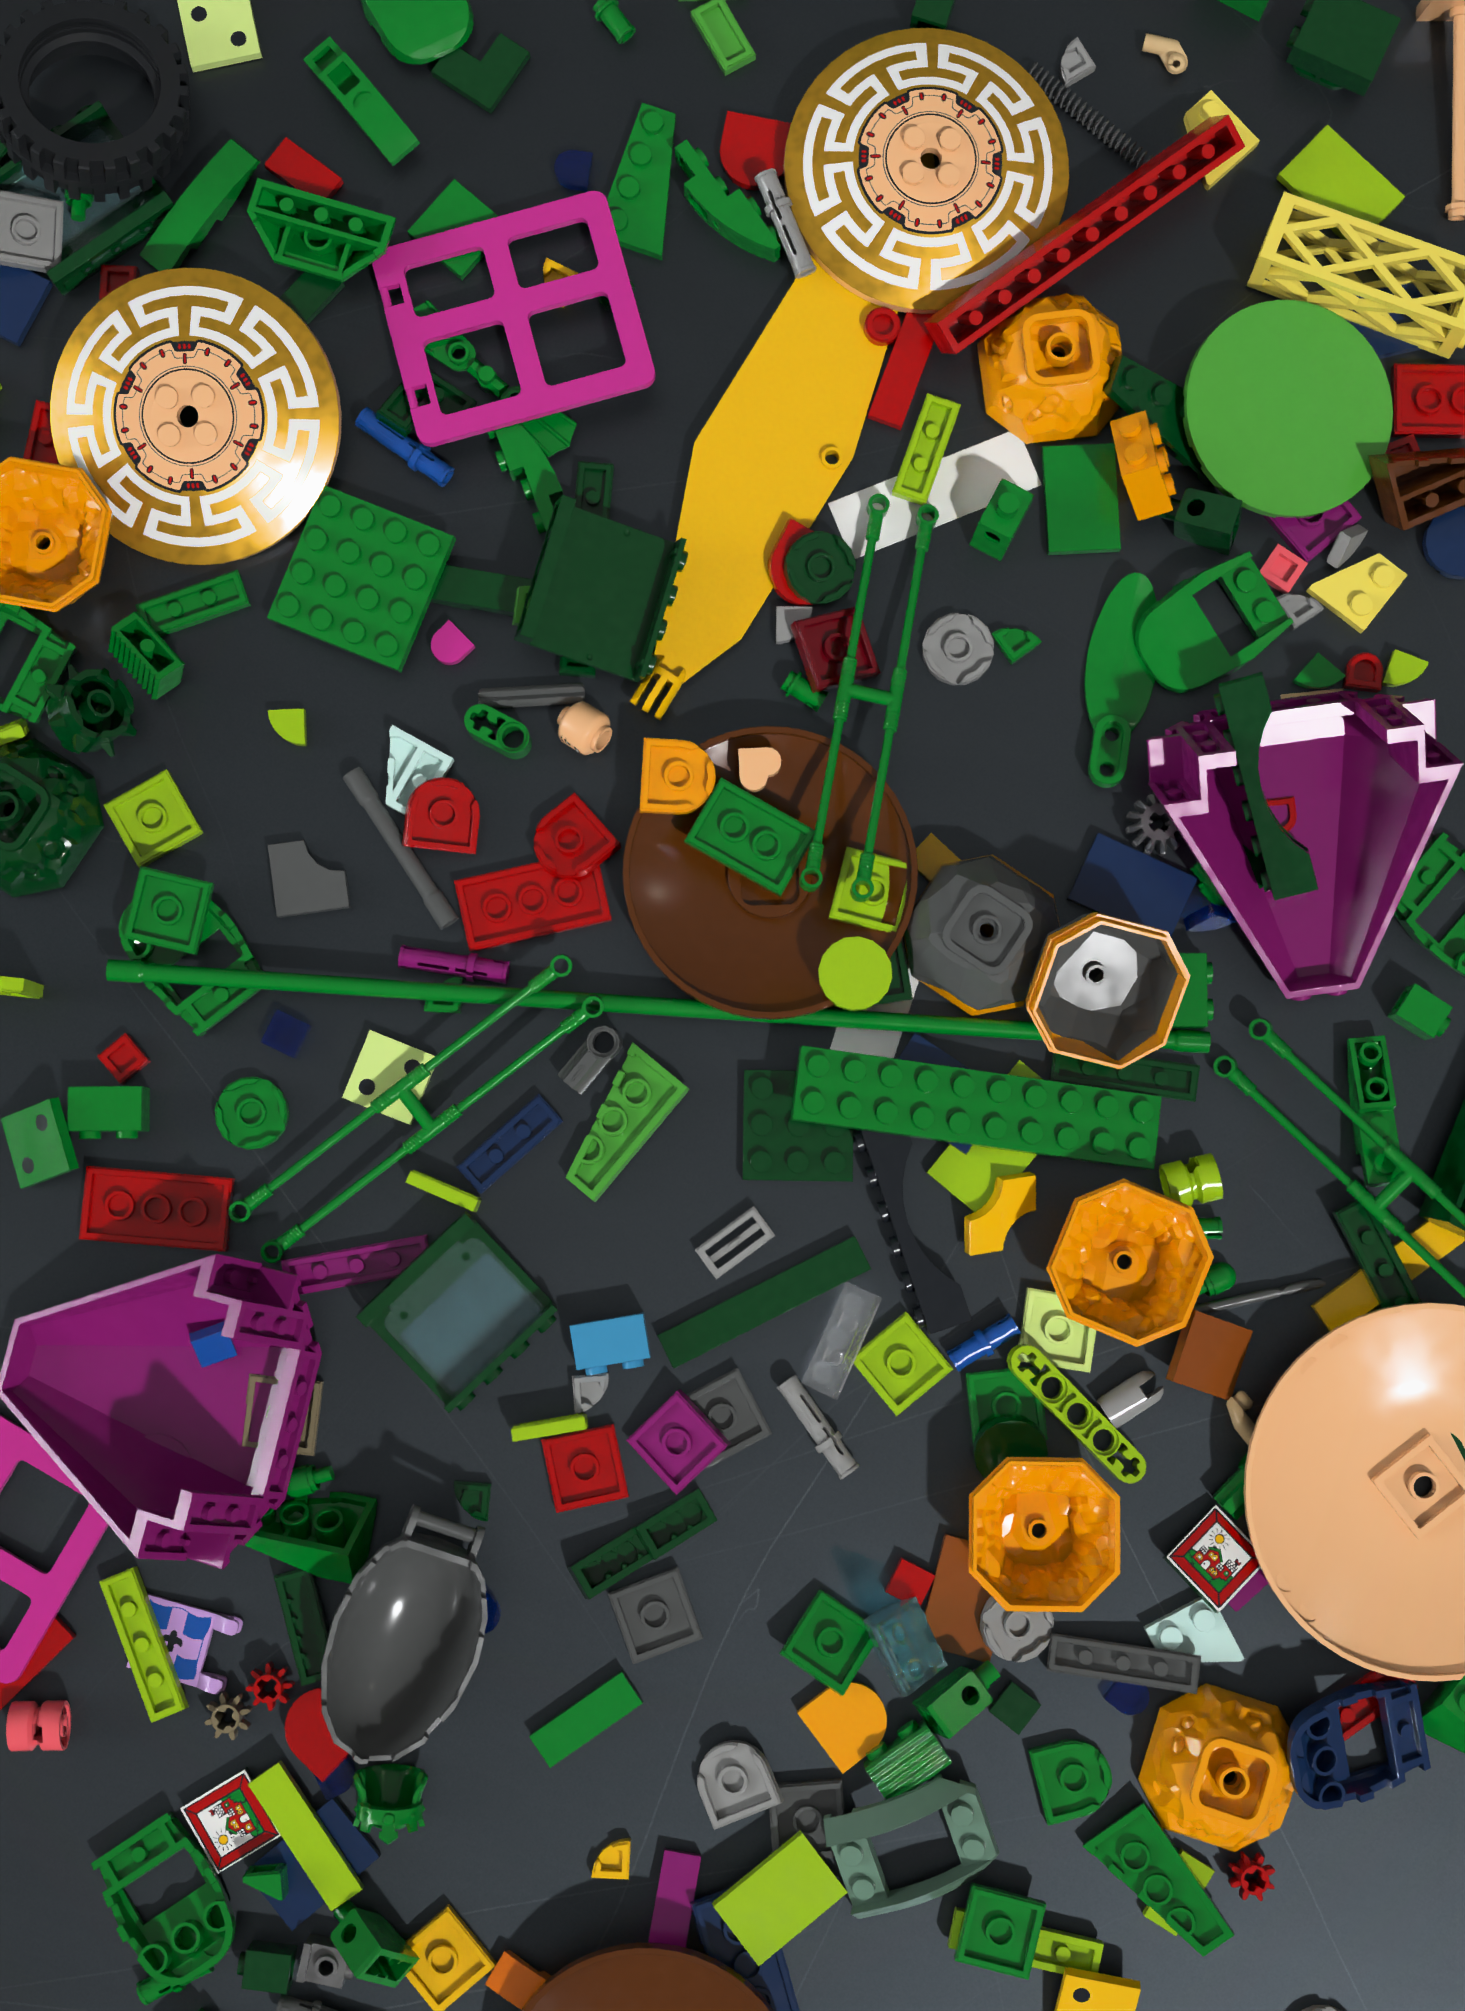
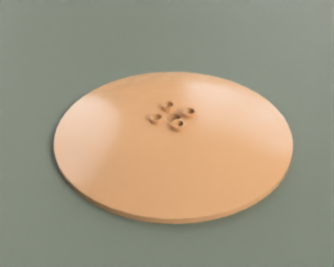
M1423 1302L1378 1309L1358 1316L1334 1328L1315 1341L1295 1359L1267 1397L1249 1442L1244 1472V1506L1250 1541L1258 1564L1269 1586L1284 1608L1301 1627L1339 1656L1363 1668L1387 1676L1416 1681L1461 1680L1465 1676V1460L1451 1433L1454 1434L1465 1448V1306L1457 1304ZM1428 1476L1432 1482L1431 1491L1425 1496H1417L1414 1491L1415 1481L1419 1477Z

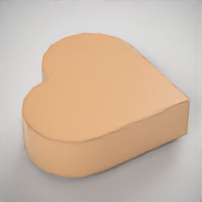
M768 747L738 749L739 779L742 787L749 792L762 790L766 786L768 778L773 777L779 772L781 768L780 754L775 749Z

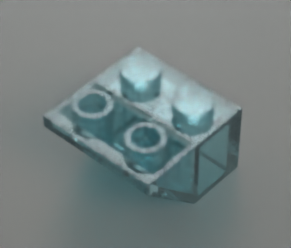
M916 1596L883 1606L863 1621L894 1690L902 1698L912 1694L947 1666L942 1650L937 1644L927 1622L926 1615L921 1609Z

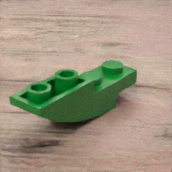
M330 36L303 59L310 70L348 112L353 121L392 166H395L420 144L385 98Z
M687 139L675 147L676 163L689 179L684 183V198L695 212L711 228L739 248L771 262L779 260L780 237L777 230L771 224L766 226L760 217L762 213L756 201L751 196L746 198L740 188L729 195V190L720 176L714 178L708 170V160L700 148L693 149Z
M520 423L487 432L490 439L497 437L501 450L495 451V455L501 472L509 470L512 481L526 477L520 480L527 501L534 499L538 512L532 513L538 533L547 532L553 512L552 505L563 495L557 476L547 457Z
M1385 1035L1348 1038L1347 1064L1350 1107L1390 1144L1394 1143L1400 1149L1394 1109L1397 1104ZM1352 1121L1356 1155L1361 1157L1365 1188L1387 1186L1401 1170L1382 1153L1384 1150Z

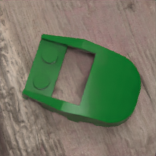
M360 0L364 15L369 25H373L380 35L381 42L391 55L407 64H426L457 50L468 40L474 26V16L469 0Z
M1250 551L1236 555L1237 557L1182 580L1173 586V589L1161 600L1156 601L1139 619L1135 630L1137 651L1154 679L1165 689L1175 693L1194 692L1210 685L1216 680L1231 675L1254 659L1293 623L1292 618H1288L1251 557L1253 555ZM1216 579L1222 585L1255 639L1254 642L1232 656L1229 655L1193 597V594Z
M0 603V633L9 619L39 635L6 699L0 697V711L28 719V721L33 723H39L46 704L51 698L45 690L46 685L59 684L73 655L76 654L78 649L71 642L68 643L42 621L22 609L21 606Z
M1441 832L1435 834L1431 838L1432 841L1423 850L1394 912V916L1413 941L1465 977V911L1438 942L1415 921L1460 868L1465 872V849L1460 850L1446 841L1449 835Z
M211 900L200 944L220 929L241 956L225 969L262 971L245 938L227 913H224ZM131 903L124 910L119 923V936L121 944L130 960L149 964L174 965L188 954L123 938ZM143 982L149 990H152L165 1003V1006L176 1016H181L194 1028L192 1032L196 1036L205 1035L209 1029L261 990L202 986L183 1001L170 983Z
M167 1812L91 1863L93 1870L100 1868L107 1887L102 1894L107 1907H111L119 1926L116 1928L123 1943L127 1941L138 1955L137 1961L156 1981L167 1985L187 1983L216 1965L228 1952L234 1939L236 1927L232 1906L219 1875L213 1868L203 1848L173 1812ZM185 1848L206 1883L144 1924L124 1888Z

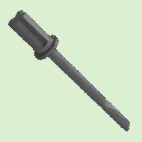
M1322 1278L1308 1279L1283 1285L1280 1288H1268L1196 1304L1193 1310L1207 1314L1274 1299L1282 1295H1292L1325 1286L1326 1282Z

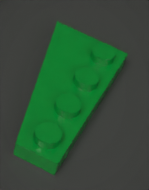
M642 102L607 201L620 247L662 261L676 114Z

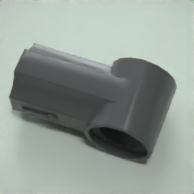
M608 1026L594 1028L589 1033L585 1042L557 1075L572 1089L583 1095L612 1058L621 1051L623 1041L620 1033ZM603 1032L610 1033L614 1039V1046L607 1053L600 1052L595 1045L597 1036Z

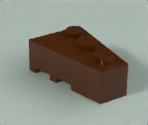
M1465 448L1368 455L1386 523L1405 531L1465 505Z

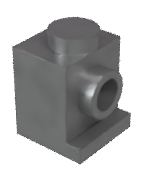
M310 1933L303 1946L296 1982L303 1983L307 1981L342 1989L346 1979L352 1980L354 1974L330 1937ZM324 1960L330 1961L333 1964V1969L321 1967V1962Z

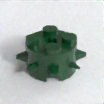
M73 664L68 665L70 680L64 685L47 684L45 688L51 697L45 707L51 729L61 741L63 748L70 752L78 754L81 752H97L103 748L110 757L115 756L113 741L119 736L134 737L137 733V730L130 723V716L134 713L135 708L133 697L121 680L117 679L114 681L110 678L109 670L105 668L102 670L86 669L79 672Z

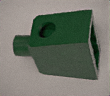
M1186 488L1182 500L1171 498L1173 511L1157 515V517L1174 521V536L1229 556L1241 524L1243 501L1194 488Z

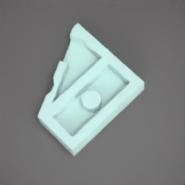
M392 725L389 730L390 753L387 767L386 805L405 815L406 805L412 792L427 780L440 777L445 778L454 763V759Z
M1201 1597L1143 1626L1153 1647L1157 1649L1201 1655V1662H1240L1245 1659L1221 1612L1215 1613Z

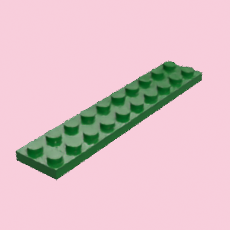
M802 1045L799 1047L791 1120L1153 1170L1155 1166L1162 1096Z

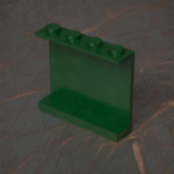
M562 495L555 502L514 640L628 680L639 682L646 677V674L651 675L654 670L657 655L653 654L656 640L661 641L666 631L667 620L663 619L666 607L672 606L677 594L678 586L673 585L677 571L682 572L688 557V552L684 551L687 539L681 537L675 543L574 507L577 499Z

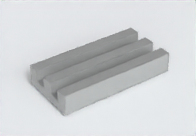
M753 1206L697 1247L695 1251L713 1276L718 1279L772 1239L775 1234ZM753 1217L755 1219V1224L710 1257L705 1252L707 1249L749 1218ZM760 1228L763 1230L765 1235L720 1268L715 1266L714 1262Z

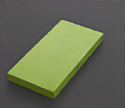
M1021 1060L1007 1074L1042 1079ZM949 1144L926 1173L971 1211L976 1212L990 1199L997 1177L1022 1173L1037 1154L972 1146L967 1155Z

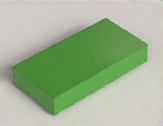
M710 0L690 11L691 19L724 76L756 60L753 48L725 0Z

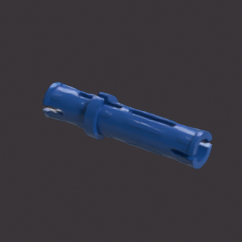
M365 407L359 413L355 426L403 458L408 463L410 469L413 471L419 470L440 487H444L450 481L455 468L430 452V447L419 444L408 436L405 438L376 419V413L369 407Z

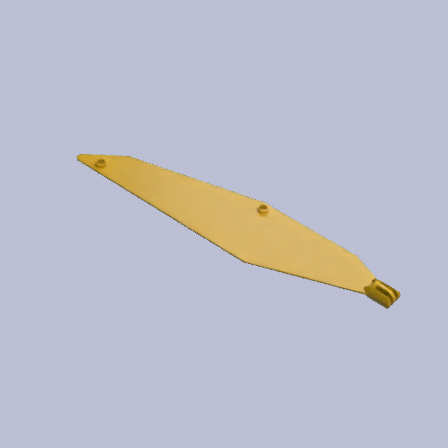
M925 153L920 157L923 166L929 169L935 168L933 153ZM812 255L810 256L817 268L816 271L806 277L794 280L694 442L676 541L681 537L687 539L684 551L688 552V557L682 572L677 571L673 585L678 586V590L672 606H667L663 619L667 620V627L662 640H657L654 654L657 655L654 670L651 675L646 674V677L642 680L629 701L636 706L652 679L655 678L657 683L642 707L643 711L649 713L665 686L669 687V692L654 715L658 720H661L684 682L743 638L774 587L769 575L768 560L787 521L792 518L810 529L852 461L887 349V346L874 345L866 338L864 323L867 315L873 309L881 306L864 300L840 285L821 268ZM833 455L836 457L837 463L829 464L825 457Z

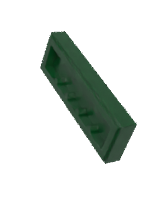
M299 1568L276 1574L274 1579L301 1686L321 1681V1663L329 1630L315 1575Z

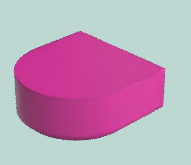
M450 620L433 635L431 640V650L434 657L445 665L460 663L475 649L474 644Z

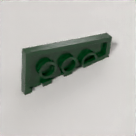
M1124 355L1115 357L1109 379L1103 391L1129 415L1145 410L1150 424L1157 422L1162 442L1176 453L1174 457L1184 466L1189 465L1198 474L1197 478L1205 486L1211 485L1212 483L1201 470L1202 466L1193 448L1189 447L1183 424V388Z

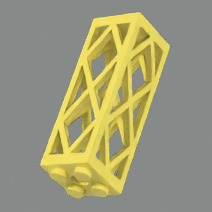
M1285 191L1283 192L1246 285L1247 287L1284 300H1297L1319 305L1346 320L1418 346L1417 348L1447 359L1451 357L1457 347L1461 349L1464 347V255ZM1337 227L1347 240L1331 239L1319 230ZM1282 237L1292 249L1277 251ZM1324 254L1332 265L1322 266L1314 256ZM1342 258L1347 259V260H1350V261H1349V262H1344V260H1343ZM1427 259L1436 271L1417 270L1408 262ZM1373 269L1381 280L1362 283L1354 272ZM1300 281L1316 282L1326 290L1308 292ZM1413 283L1423 297L1412 299L1401 285ZM1388 287L1393 294L1381 291L1379 289ZM1429 289L1439 292L1441 294L1434 295ZM1451 303L1449 311L1442 304ZM1388 313L1406 314L1414 321L1397 324Z

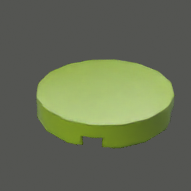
M860 936L845 937L833 943L823 954L818 968L819 985L825 996L835 1006L849 1011L866 1010L879 1003L888 992L892 980L891 962L885 950L873 940Z

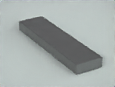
M1051 1632L1046 1671L1197 1694L1201 1655Z

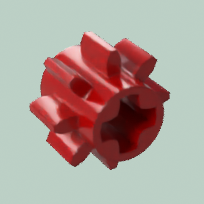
M272 1661L266 1663L264 1673L257 1668L251 1672L252 1677L256 1681L246 1687V1691H253L256 1697L253 1702L254 1706L260 1702L267 1703L268 1710L272 1711L275 1708L277 1699L285 1704L289 1701L290 1697L284 1691L293 1687L295 1681L287 1680L285 1673L288 1670V1666H284L279 1670L274 1668ZM273 1679L277 1684L274 1690L269 1693L264 1688L267 1682Z
M1241 1851V1859L1236 1864L1228 1863V1866L1234 1872V1877L1227 1881L1232 1888L1241 1886L1239 1896L1243 1900H1246L1249 1894L1255 1895L1259 1901H1262V1893L1267 1888L1275 1889L1268 1876L1272 1875L1275 1869L1271 1864L1262 1866L1264 1856L1260 1852H1257L1254 1858H1251ZM1256 1871L1258 1874L1256 1879L1249 1878L1248 1881L1245 1879L1246 1873L1253 1874Z

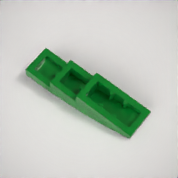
M230 139L183 192L139 255L158 271L179 268L191 248H199L215 221H223L261 161L237 141Z

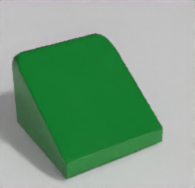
M285 1863L250 1866L242 1877L243 1883L280 1901H283L289 1892L287 1864Z

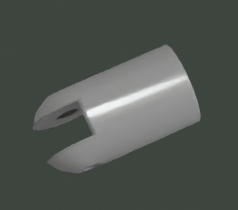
M1141 1371L1096 1399L1116 1429L1161 1399L1164 1393V1386H1160L1146 1395L1140 1388L1142 1384L1155 1375L1154 1372Z

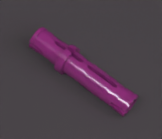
M402 944L398 956L399 968L465 977L466 981L474 982L475 979L507 984L510 974V961L479 957L478 953L472 952L469 955H461Z

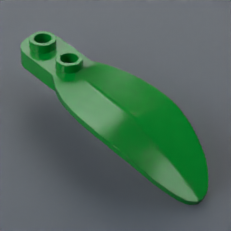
M1141 573L1128 574L1122 578L1110 593L1094 627L1087 652L1084 694L1088 717L1093 728L1088 775L1095 785L1102 788L1114 787L1124 777L1127 768L1131 733L1137 727L1147 709L1155 683L1154 677L1141 659L1135 644L1137 623L1143 613L1156 602L1150 580ZM1108 731L1114 732L1117 740L1109 741L1105 737V733ZM1100 767H1110L1112 774L1108 776L1103 775Z

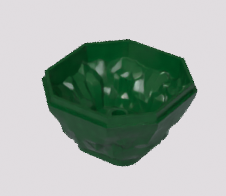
M35 738L1 745L0 890L14 898L62 888L104 828L95 777ZM15 805L14 812L8 816V807Z

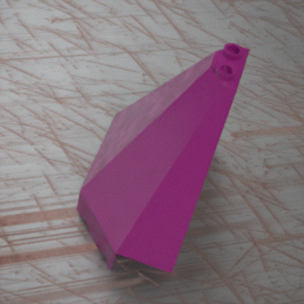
M1338 691L1270 701L1272 713L1264 728L1259 747L1258 770L1261 787L1266 799L1295 797L1297 820L1294 827L1288 832L1293 838L1309 849L1318 884V890L1275 901L1272 891L1265 892L1264 887L1259 889L1243 845L1254 853L1250 836L1256 835L1257 832L1254 821L1246 822L1241 803V801L1248 799L1245 786L1237 787L1232 766H1237L1238 760L1236 750L1223 735V730L1229 729L1226 714L1219 716L1217 709L1202 710L1193 715L1194 722L1181 721L1165 729V736H1152L1148 738L1147 753L1150 781L1148 785L1285 998L1304 1001L1310 999L1312 995L1328 994L1339 996L1346 994L1348 990L1359 989L1463 765V762L1440 742H1437L1436 699L1424 698L1422 700L1405 702V696L1376 694L1373 698L1361 699L1358 698V692ZM1288 805L1269 806L1282 826L1287 824L1289 820Z
M214 1254L15 1319L0 1371V1398L137 1559L186 1561L188 1558L223 1570L230 1563V1553L238 1544L245 1546L262 1527L261 1518L270 1508L277 1510L285 1501L322 1351L319 1342L312 1340L309 1329L313 1326V1321L307 1302L300 1300L298 1287L301 1285L299 1275L264 1267L262 1263ZM224 1322L221 1336L233 1339L237 1356L202 1368L191 1344L189 1333ZM249 1374L275 1376V1379H278L277 1384L256 1382L248 1441L258 1442L257 1448L242 1446ZM270 1406L269 1412H268V1415H267V1418H266L267 1409H268V1407ZM155 1433L172 1436L184 1445L191 1459L143 1436Z

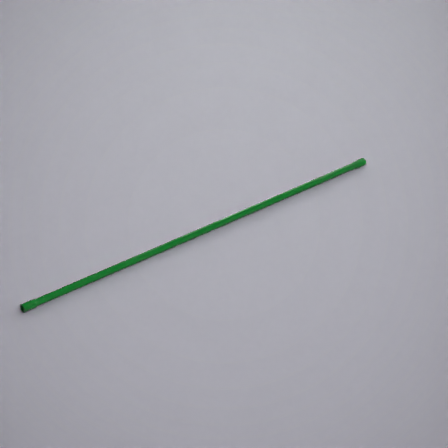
M108 959L106 966L107 981L157 982L503 1005L524 989L149 964L142 961ZM543 989L538 993H532L517 1005L522 1007L577 1010L582 1006L587 996L597 995L604 1002L603 1012L1043 1041L1034 1022L862 1010L849 1011L831 1008L796 1018L777 1020L752 1019L716 1010L695 999ZM590 1000L586 1003V1008L588 1011H599L600 1004L596 1000ZM1170 1031L1166 1045L1160 1049H1172L1178 1052L1209 1053L1211 1035L1208 1031Z

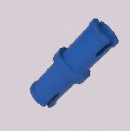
M1008 1313L1004 1318L981 1331L978 1328L973 1332L974 1336L946 1352L957 1371L960 1372L961 1369L987 1354L990 1357L995 1354L994 1349L1022 1333Z

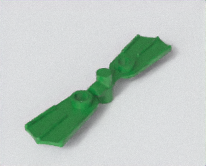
M429 300L414 308L415 314L419 317L440 312ZM462 334L429 343L425 347V352L451 370L457 372L467 371L479 381L480 388L485 393H494L497 397L501 396L500 400L516 396L520 393V386L508 388L509 385L497 376L492 367L485 366L476 359L473 345ZM456 349H463L466 352L465 356L461 359H455L452 355ZM562 412L520 423L548 458L570 447L573 433L577 427V423Z

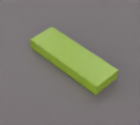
M927 393L893 487L892 496L921 506L927 504L961 404Z

